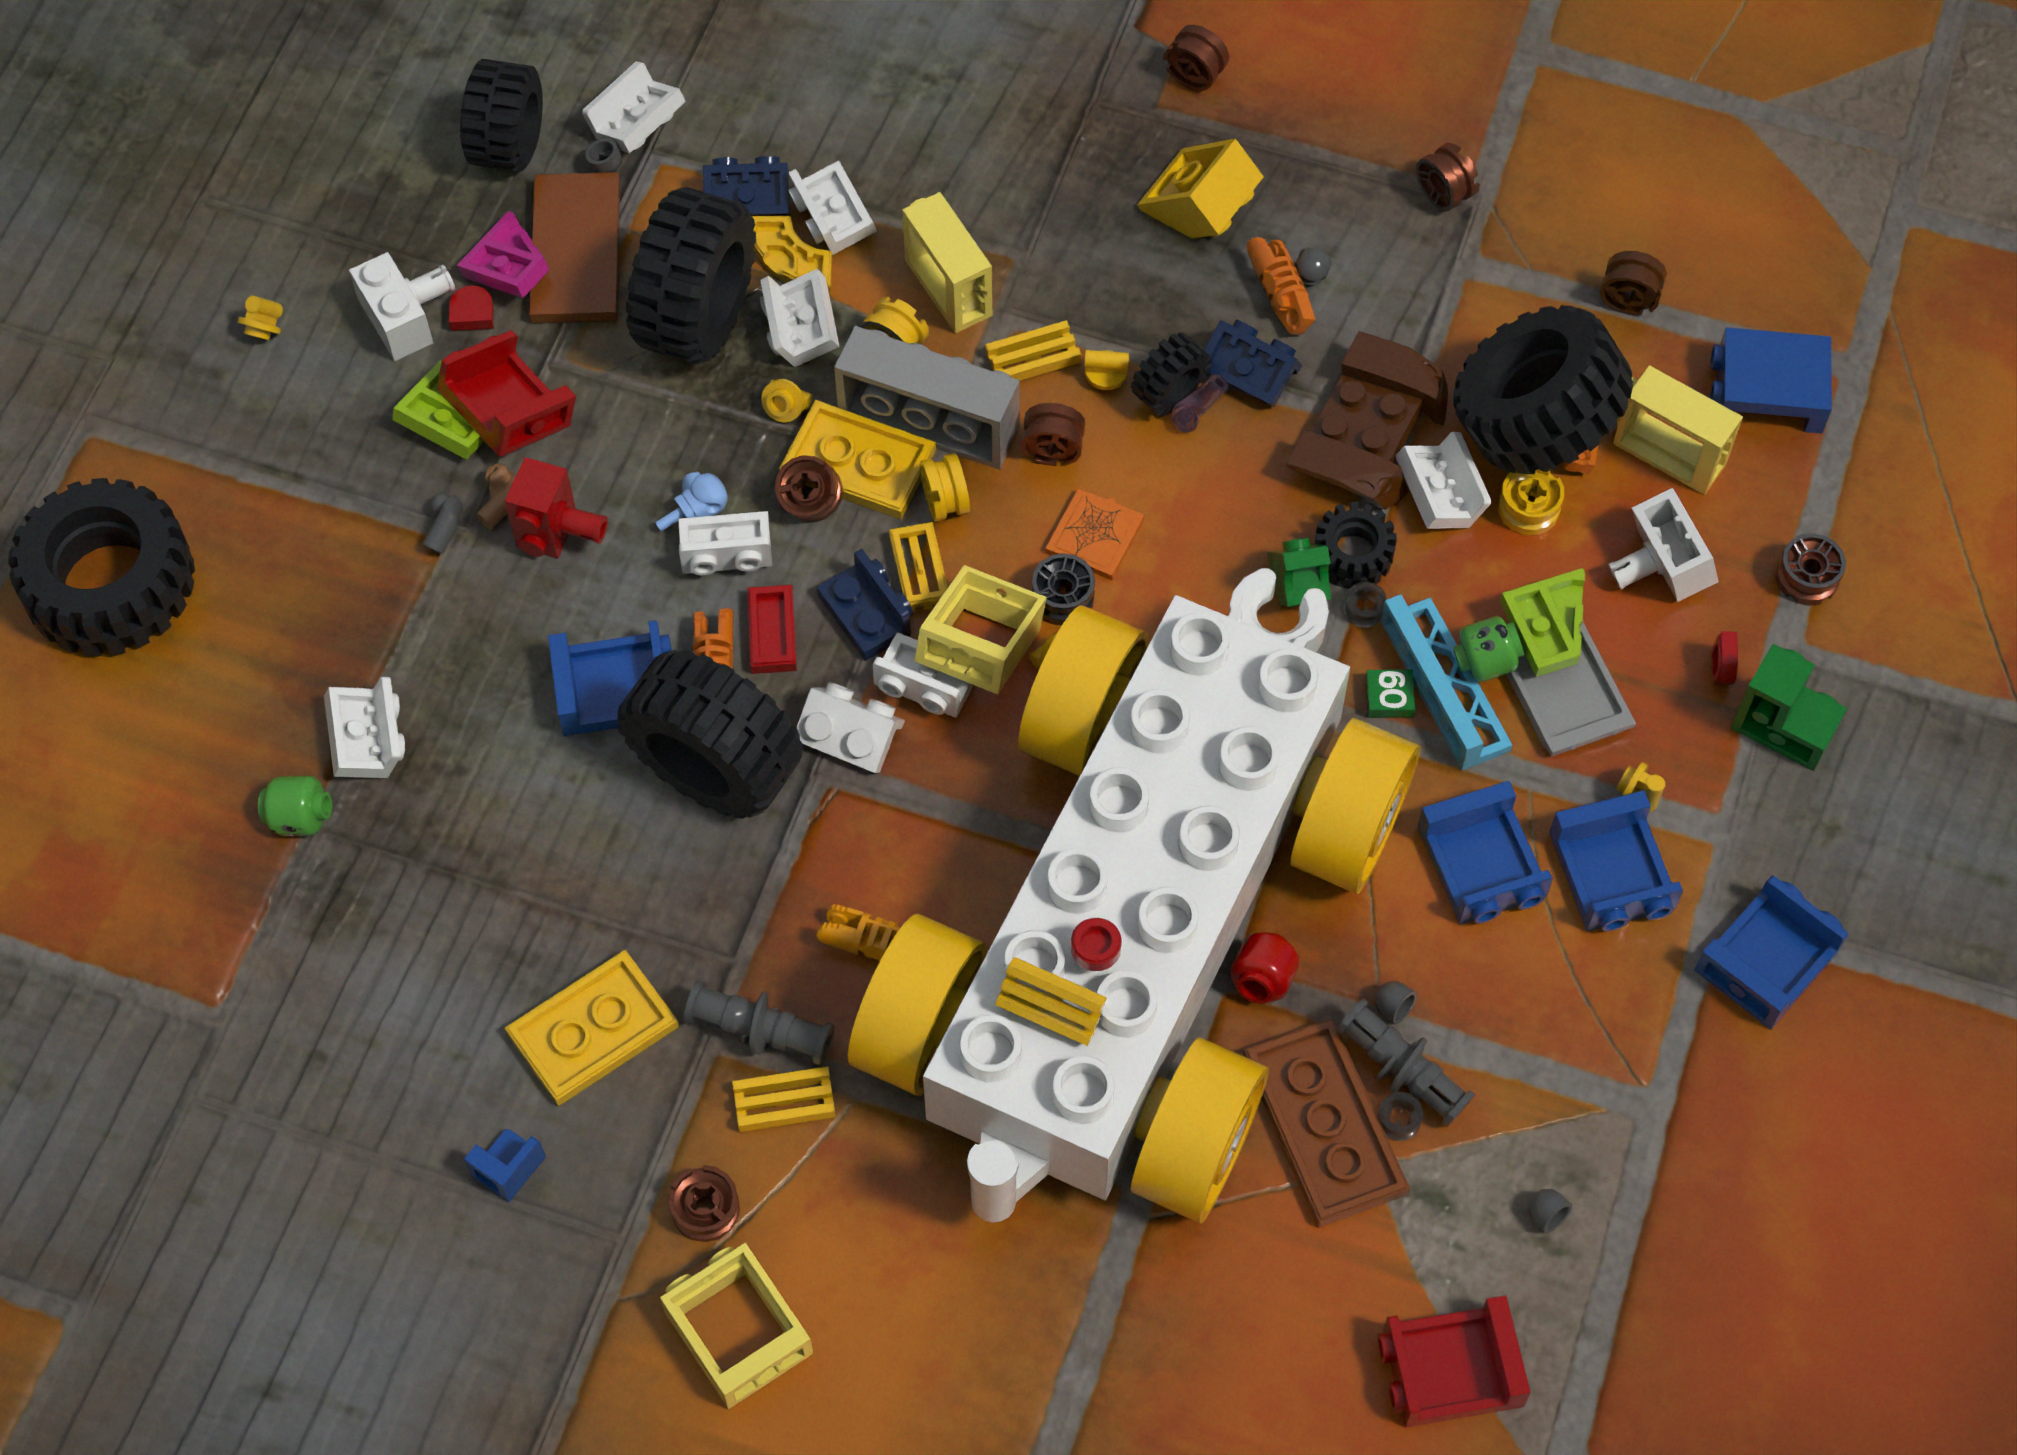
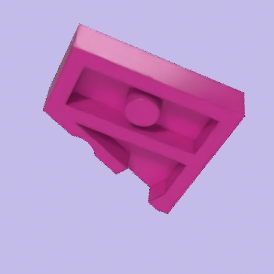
M510 211L457 264L463 278L524 298L550 270L543 255L534 246L525 229L523 230L514 213Z

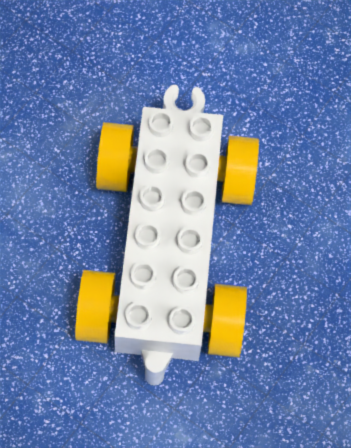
M1262 568L1244 577L1235 588L1230 601L1228 616L1175 595L1150 644L1148 632L1083 605H1079L1069 614L1053 639L1039 668L1024 709L1019 730L1018 746L1021 752L1080 776L989 951L986 943L921 914L912 915L892 939L872 976L857 1013L848 1047V1063L850 1066L916 1096L924 1094L926 1120L979 1143L978 1145L975 1143L969 1151L967 1167L971 1183L972 1208L982 1220L993 1223L1008 1218L1014 1211L1016 1202L1047 1175L1106 1201L1136 1138L1144 1141L1134 1171L1131 1193L1200 1224L1205 1221L1214 1207L1234 1167L1256 1115L1268 1079L1269 1067L1198 1037L1186 1052L1172 1080L1166 1079V1076L1294 814L1302 817L1303 820L1293 847L1291 866L1355 894H1359L1371 876L1391 834L1410 787L1421 751V745L1359 719L1352 718L1342 731L1328 760L1322 758L1341 720L1350 666L1316 653L1323 642L1329 613L1326 596L1322 590L1317 588L1307 590L1299 606V623L1294 629L1284 633L1270 632L1263 628L1257 620L1256 614L1259 608L1273 599L1276 583L1275 573L1271 569ZM1086 919H1106L1112 922L1121 934L1120 957L1113 966L1106 970L1090 971L1084 969L1076 963L1071 954L1073 930ZM1013 957L1107 997L1095 1033L1088 1046L995 1005L997 997L1001 992L1002 982L1007 975V967ZM1017 979L1018 982H1021L1043 993L1045 992V990L1041 988H1038L1032 984ZM1065 999L1063 1000V1002H1066V1003H1068V1004H1070V1005H1072V1006H1075V1007H1077V1008H1079V1009H1081V1010H1084V1011L1090 1013V1010H1088V1009H1086V1008H1083V1007H1081V1006H1079V1005H1077V1004H1074V1003H1072V1002H1070V1001H1068V1000H1065Z

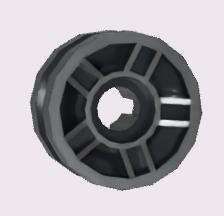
M1061 553L1051 555L1038 564L1033 572L1032 592L1047 597L1043 620L1062 626L1069 614L1079 605L1093 608L1095 577L1092 568L1085 560L1075 555ZM1059 587H1066V591L1069 593H1058Z

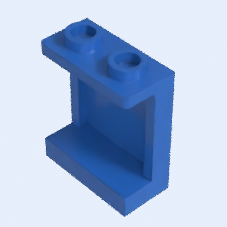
M1726 327L1721 343L1713 344L1710 368L1711 370H1717V381L1713 380L1710 399L1736 412L1805 417V432L1822 434L1832 410L1831 336Z
M657 620L648 621L650 632L647 634L570 646L566 632L548 635L557 711L563 736L618 728L617 714L620 704L654 658L672 650L669 634L660 635Z
M1510 781L1423 807L1421 810L1417 829L1459 925L1473 920L1475 923H1485L1499 916L1501 911L1517 906L1519 909L1532 908L1540 904L1548 895L1553 878L1549 870L1541 872L1513 810L1516 794Z
M1645 790L1555 813L1549 834L1586 931L1602 928L1603 931H1613L1624 927L1630 920L1646 916L1649 920L1666 917L1676 909L1683 893L1680 882H1671L1647 822L1651 805Z
M1771 875L1765 882L1759 895L1718 940L1713 939L1703 950L1694 971L1771 1030L1839 953L1849 934L1842 928V924L1834 915L1826 911H1820L1804 899L1797 887L1789 882H1782L1777 877Z

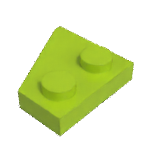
M440 360L393 408L392 420L467 460L481 446L484 440L437 390L442 362Z
M1583 568L1503 592L1501 595L1500 604L1509 622L1513 621L1524 654L1536 677L1576 665L1579 662L1584 606L1582 605L1583 585L1585 582Z

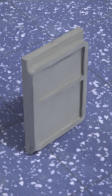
M1583 621L1581 624V656L1578 664L1536 677L1526 656L1518 658V668L1514 672L1506 674L1542 746L1548 750L1551 757L1611 735H1616L1617 733L1634 728L1636 725Z

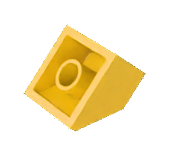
M1236 139L1186 147L1180 150L1137 206L1142 212L1190 238L1217 237L1231 226V218L1238 209L1253 198V190L1264 176Z

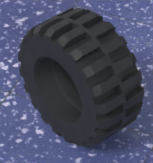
M688 187L669 192L668 196L663 197L658 203V209L653 211L648 220L649 225L646 231H643L639 241L640 247L638 253L634 256L632 264L634 267L627 288L629 296L626 300V312L628 313L626 324L630 330L631 338L641 348L693 364H700L716 357L720 352V347L725 346L731 329H734L737 323L740 308L743 307L746 289L751 280V267L755 259L754 244L756 243V232L753 230L755 221L750 211L742 203Z
M1561 305L1559 309L1552 306L1542 307L1539 309V312L1533 314L1528 311L1517 316L1518 320L1509 325L1507 322L1496 329L1497 333L1490 338L1485 337L1478 344V350L1475 354H1469L1464 361V371L1459 372L1457 375L1453 394L1455 414L1484 457L1499 469L1512 473L1517 471V473L1535 474V471L1538 469L1548 472L1557 469V465L1561 463L1570 464L1578 460V455L1587 449L1592 451L1600 444L1599 440L1605 434L1610 435L1617 427V418L1623 417L1628 408V399L1631 398L1633 381L1632 371L1627 360L1600 319L1587 310Z
M107 478L91 479V484L81 485L80 481L66 485L68 490L58 495L55 491L43 498L44 505L39 509L34 506L24 517L27 524L25 527L19 525L12 538L16 547H11L8 555V564L11 568L9 576L12 586L33 625L37 626L39 632L47 640L57 641L60 648L70 652H77L80 647L84 655L101 656V651L109 650L111 655L126 653L125 647L136 644L140 648L150 643L149 637L156 632L162 635L172 626L169 621L171 617L178 618L181 616L187 606L183 597H189L192 594L194 586L192 574L195 571L194 559L189 545L169 505L164 500L158 499L155 492L145 486H139L136 489L133 482L116 479L115 484H110ZM122 545L140 551L133 567L123 577L109 585L94 589H80L65 584L73 566L86 554L96 549Z
M670 650L656 656L618 708L617 722L620 735L625 736V743L630 750H634L637 753V758L645 766H649L663 782L667 781L675 787V790L685 797L689 796L696 800L697 804L705 808H713L717 813L725 816L732 814L735 818L744 819L764 813L802 758V741H800L798 729L791 725V718L785 711L780 710L776 706L775 700L757 689V685L748 678L744 679L736 674L735 670L725 664L720 665L714 662L713 658L703 654L697 656L693 651L681 650L678 652L677 650Z

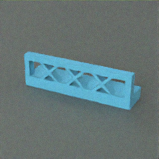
M1402 594L1385 600L1381 624L1405 668L1413 669V683L1461 771L1511 752L1513 745L1479 683L1473 677L1470 670L1461 672L1453 647L1457 646L1431 597L1409 606L1406 604ZM1426 615L1433 628L1429 639L1425 638L1415 618ZM1436 635L1440 642L1435 641ZM1434 652L1450 658L1453 664L1450 675L1445 674ZM1456 673H1458L1461 679L1455 678ZM1454 689L1468 693L1474 703L1470 713L1466 712ZM1477 709H1478L1479 713L1481 714V716L1475 715ZM1474 726L1490 731L1496 743L1483 747L1484 743Z

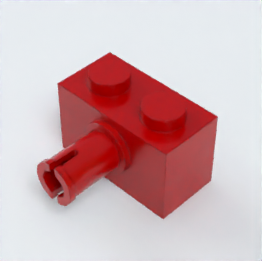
M524 457L504 501L516 547L531 556L541 557L545 555L558 559L569 534L600 544L607 531V516L576 509L567 469Z

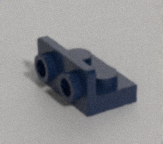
M724 157L713 159L712 165H702L703 192L742 203L750 211L751 216H790L788 163H780L779 157H756L753 164H738V159Z
M1237 319L1233 326L1220 320L1205 348V351L1212 358L1210 363L1212 367L1207 373L1275 407L1293 372L1299 373L1302 364L1294 357L1296 350L1277 339H1273L1270 345L1256 338L1258 330Z
M860 549L854 553L855 565L818 585L817 595L862 658L867 661L888 649L897 632L908 637L911 635L910 616L913 615V610L905 595L900 591L895 594L889 586V578L882 564L877 559L871 561L864 550Z

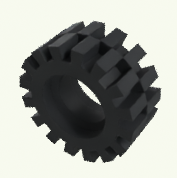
M1179 332L1176 335L1174 333L1169 336L1168 341L1163 339L1159 342L1157 350L1153 348L1148 353L1150 357L1147 361L1142 360L1139 365L1141 370L1135 372L1133 376L1135 381L1131 383L1132 392L1158 416H1167L1170 411L1174 413L1179 410L1181 403L1185 405L1192 393L1196 394L1200 388L1197 386L1199 383L1205 382L1208 377L1205 373L1211 370L1212 365L1210 363L1212 358L1187 334Z
M1350 502L1349 510L1345 511L1342 503L1335 506L1334 514L1330 510L1324 514L1323 522L1319 521L1317 525L1314 544L1328 546L1331 563L1328 573L1330 572V583L1336 585L1339 579L1345 580L1343 587L1345 589H1351L1352 582H1358L1359 589L1367 588L1368 579L1375 585L1380 582L1381 575L1386 577L1393 563L1397 536L1396 533H1393L1394 525L1390 520L1385 523L1386 514L1383 511L1379 510L1376 515H1373L1372 505L1366 503L1363 511L1358 510V502ZM1345 536H1359L1366 539L1371 544L1372 549L1366 555L1352 556L1342 552L1337 543Z

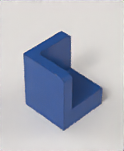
M506 1129L488 1151L476 1144L464 1158V1161L473 1178L507 1202H510L546 1156L539 1140L531 1136L526 1141L512 1130Z

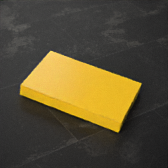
M815 400L779 471L792 458L802 455L815 456L833 467L840 476L843 485L842 499L902 520L921 482L920 461L932 459L936 451V442ZM808 481L804 484L811 488H818V485L813 481Z
M623 950L506 1026L505 1031L559 1107L679 1028V1023L628 952Z

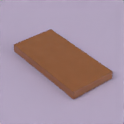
M619 172L535 175L532 242L543 255L550 270L530 291L529 315L531 323L617 321L621 186Z
M1333 1018L1246 1048L1243 1051L1244 1057L1269 1067L1262 1101L1318 1228L1407 1196L1410 1192L1407 1180L1341 1035L1336 1032L1337 1026Z

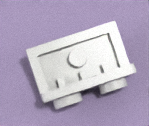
M636 61L583 109L582 114L596 140L602 138L612 139L620 151L630 154L633 150L641 147L646 138L661 124L669 121L673 117L674 112L686 101L679 88L653 81L645 64Z
M839 160L803 180L796 169L788 172L795 187L788 191L800 213L806 209L812 217L805 221L816 244L825 241L829 250L832 251V255L877 232L872 219Z
M818 269L781 286L769 276L760 280L763 296L760 297V304L768 318L770 331L767 332V340L770 348L777 356L781 355L794 367H797L840 347L826 277Z
M1451 432L1439 446H1403L1396 454L1397 462L1401 467V471L1427 529L1470 528L1490 506L1491 498L1461 432Z
M768 511L679 519V555L683 574L710 575L716 571L735 569L749 572L758 570L761 567L772 566Z
M897 632L884 657H876L872 664L874 685L878 686L881 691L895 698L903 696L916 701L925 710L933 714L941 715L945 713L957 718L974 685L915 662L918 640Z
M380 677L374 689L328 687L324 695L334 777L388 778L397 762L403 759L405 752L404 736L402 733H398L396 722L399 715V697L396 693H392L391 678Z
M828 682L826 688H811L797 724L802 744L871 772L880 773L896 729H902L905 722L904 719L893 715L896 708L874 699H870L868 705L852 699L854 691Z

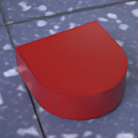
M465 286L452 295L449 302V325L451 331L494 329V305L492 297L486 289L479 286Z
M1721 631L1712 646L1711 670L1713 681L1716 684L1733 685L1736 681L1738 670L1737 632Z

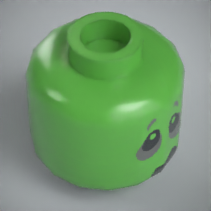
M1491 616L1462 627L1459 634L1461 644L1453 647L1461 672L1470 670L1473 677L1479 682H1486L1514 672L1518 668V658L1525 656L1513 621L1505 623L1504 619L1500 616Z
M314 776L275 777L267 785V788L261 790L258 798L259 818L277 836H311L317 834L323 826L324 820H328L332 813L331 795L329 792H324L321 782Z

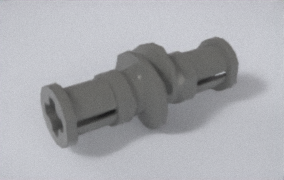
M700 980L694 984L684 1012L685 1022L693 1024L698 1020L719 1027L722 1031L733 1035L741 1034V1043L748 1044L749 1042L750 1050L753 1054H762L771 1044L773 1048L782 1051L790 1050L813 1058V1063L820 1066L827 1058L835 1033V1027L832 1023L826 1022L823 1026L798 1018L797 1014L788 1011L780 1012L777 1008H768L769 993L762 992L757 1001L752 1003L745 997L735 994L731 996L706 987V982Z
M1363 998L1340 1023L1336 1032L1341 1036L1346 1033L1368 1052L1367 1055L1373 1061L1384 1066L1377 1075V1080L1382 1081L1391 1075L1395 1076L1390 1087V1091L1393 1094L1405 1084L1410 1093L1417 1099L1421 1098L1444 1118L1442 1123L1448 1127L1473 1099L1475 1093L1471 1090L1466 1093L1443 1073L1444 1070L1422 1055L1427 1043L1424 1037L1409 1044L1403 1039L1402 1034L1393 1026L1389 1027L1368 1009L1369 1002Z

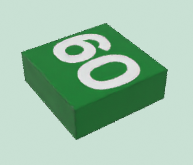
M1413 669L1367 670L1365 678L1368 718L1414 717Z

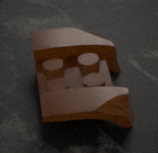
M1359 331L1341 362L1342 375L1312 430L1303 431L1286 462V466L1292 470L1348 490L1374 506L1386 510L1408 493L1404 485L1401 467L1395 464L1397 460L1396 454L1405 445L1422 411L1436 424L1444 426L1449 391L1443 370L1410 347Z

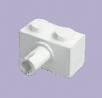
M387 252L349 269L358 301L394 361L433 344L427 318L421 304L449 291L456 290L454 282L444 265L409 281L408 278H403L390 254Z
M1673 488L1632 507L1638 533L1644 542V548L1615 562L1608 563L1609 570L1614 580L1617 581L1616 583L1620 590L1657 572L1658 575H1663L1677 602L1719 582L1714 559Z

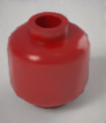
M1268 932L1253 933L1247 936L1241 944L1230 967V978L1238 993L1244 999L1257 1004L1275 1002L1282 999L1288 992L1299 968V956L1295 948L1283 936Z

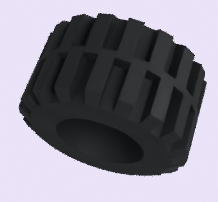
M481 59L476 63L465 87L460 116L461 145L468 164L522 172L528 166L538 143L543 110L541 81L538 71L534 66Z

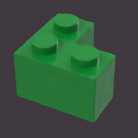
M1772 644L1747 687L1731 729L1814 771L1837 732L1848 708L1839 704L1832 696L1822 692H1815L1806 687L1815 664L1805 660L1800 653L1794 650L1783 649Z

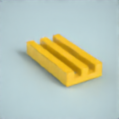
M1067 320L985 344V353L992 370L1003 371L1020 381L1081 363L1082 354L1079 347L1076 348V340L1073 334H1070V326ZM1066 348L1065 352L1041 358L1042 355ZM1024 360L1025 362H1027L1004 370L1002 368L1004 366L1018 363Z
M933 522L890 529L889 538L901 592L909 601L913 612H915V607L923 606L924 610L933 609V604L938 603L948 588ZM925 534L938 591H929L917 538L919 535ZM902 538H908L920 591L918 595L912 594L900 540Z
M1013 957L1007 967V975L1002 982L1001 992L997 997L995 1005L1088 1046L1095 1033L1107 997ZM1017 979H1020L1038 988H1041L1045 990V992L1043 993L1021 982H1018ZM1063 1000H1068L1074 1004L1090 1010V1013L1081 1010L1075 1006H1072L1066 1002H1063Z
M828 1066L732 1081L739 1132L836 1117ZM821 1084V1086L745 1097V1095H752L764 1092ZM821 1098L824 1100V1104L748 1116L746 1111L769 1106L790 1105L795 1102Z

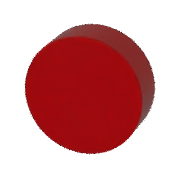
M1089 918L1079 923L1073 930L1071 954L1076 963L1082 968L1090 971L1106 970L1113 966L1120 957L1122 938L1118 928L1112 922L1103 918Z

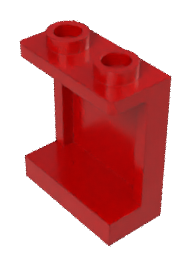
M513 330L498 336L488 337L481 343L461 351H454L443 358L437 390L499 457L569 427L576 400V395L566 385L551 391L516 354L518 336Z
M1506 1295L1487 1298L1483 1308L1403 1322H1399L1398 1315L1389 1316L1386 1319L1383 1333L1377 1335L1382 1363H1391L1394 1382H1389L1391 1405L1394 1413L1402 1412L1405 1428L1522 1408L1525 1406L1531 1393Z

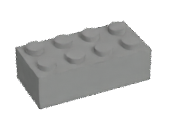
M858 326L854 327L834 366L838 408L936 442L937 449L956 453L957 456L1001 470L1020 429V380L1012 378L1003 371H990L972 365L961 357H948L930 351L924 345L918 343L909 344L891 338L882 331L875 329L867 330Z

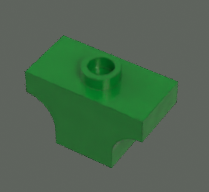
M1309 537L1283 541V549L1267 551L1269 568L1276 575L1279 605L1286 607L1300 605L1304 594L1312 588L1322 590L1326 600L1332 599L1328 573L1329 564L1331 563L1327 545L1310 544Z

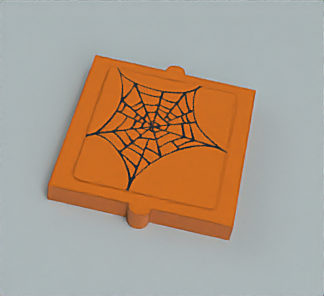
M1078 488L1048 542L1045 553L1049 555L1061 553L1075 555L1085 560L1092 568L1093 573L1112 580L1139 531L1145 515L1117 504L1116 500L1112 497L1107 500Z

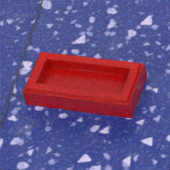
M792 585L747 587L752 674L797 671Z

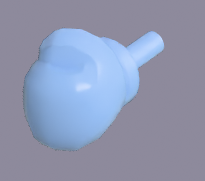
M692 472L686 474L682 481V494L674 498L679 508L655 523L659 530L663 531L684 517L717 515L725 509L728 500L723 483L717 476L711 473L700 474L699 472Z

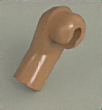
M494 464L486 471L485 479L489 483L491 500L475 514L477 520L488 530H492L508 514L504 501L515 479V475L513 472L508 471V468L503 464Z

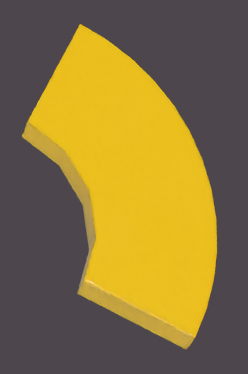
M752 216L755 221L753 230L756 232L754 251L763 266L784 283H788L818 269L826 277L828 292L831 295L832 251L816 249L803 242L793 230L791 216Z

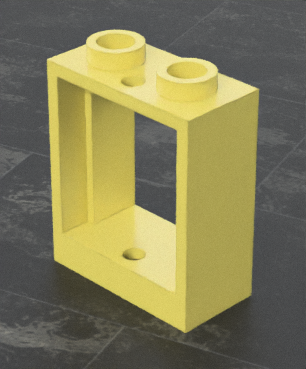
M941 192L928 198H920L911 203L909 207L902 209L905 261L955 334L993 316L992 265Z
M1649 365L1639 380L1632 377L1631 398L1628 399V408L1624 416L1617 418V431L1613 444L1705 495L1727 464L1743 416ZM1646 411L1649 412V413H1651L1652 415H1654V416L1660 418L1661 420H1663V421H1665V422L1671 424L1672 426H1674V427L1680 429L1681 431H1683V432L1689 434L1690 436H1692V437L1698 439L1699 441L1703 442L1704 445L1701 444L1700 442H1698V441L1692 439L1691 437H1689V436L1683 434L1682 432H1680V431L1674 429L1673 427H1671V426H1669V425L1663 423L1662 421H1660V420L1654 418L1653 416L1647 414Z
M964 565L921 625L914 661L999 694L1041 629L1047 597ZM999 589H1003L1006 594L1001 593ZM963 609L1017 629L1007 646L1002 647L954 628L952 625Z
M746 1243L736 1249L727 1247L719 1251L709 1260L708 1267L694 1276L685 1274L677 1278L666 1288V1294L660 1297L666 1316L728 1410L813 1354L810 1337ZM746 1275L784 1333L725 1372H722L684 1314Z

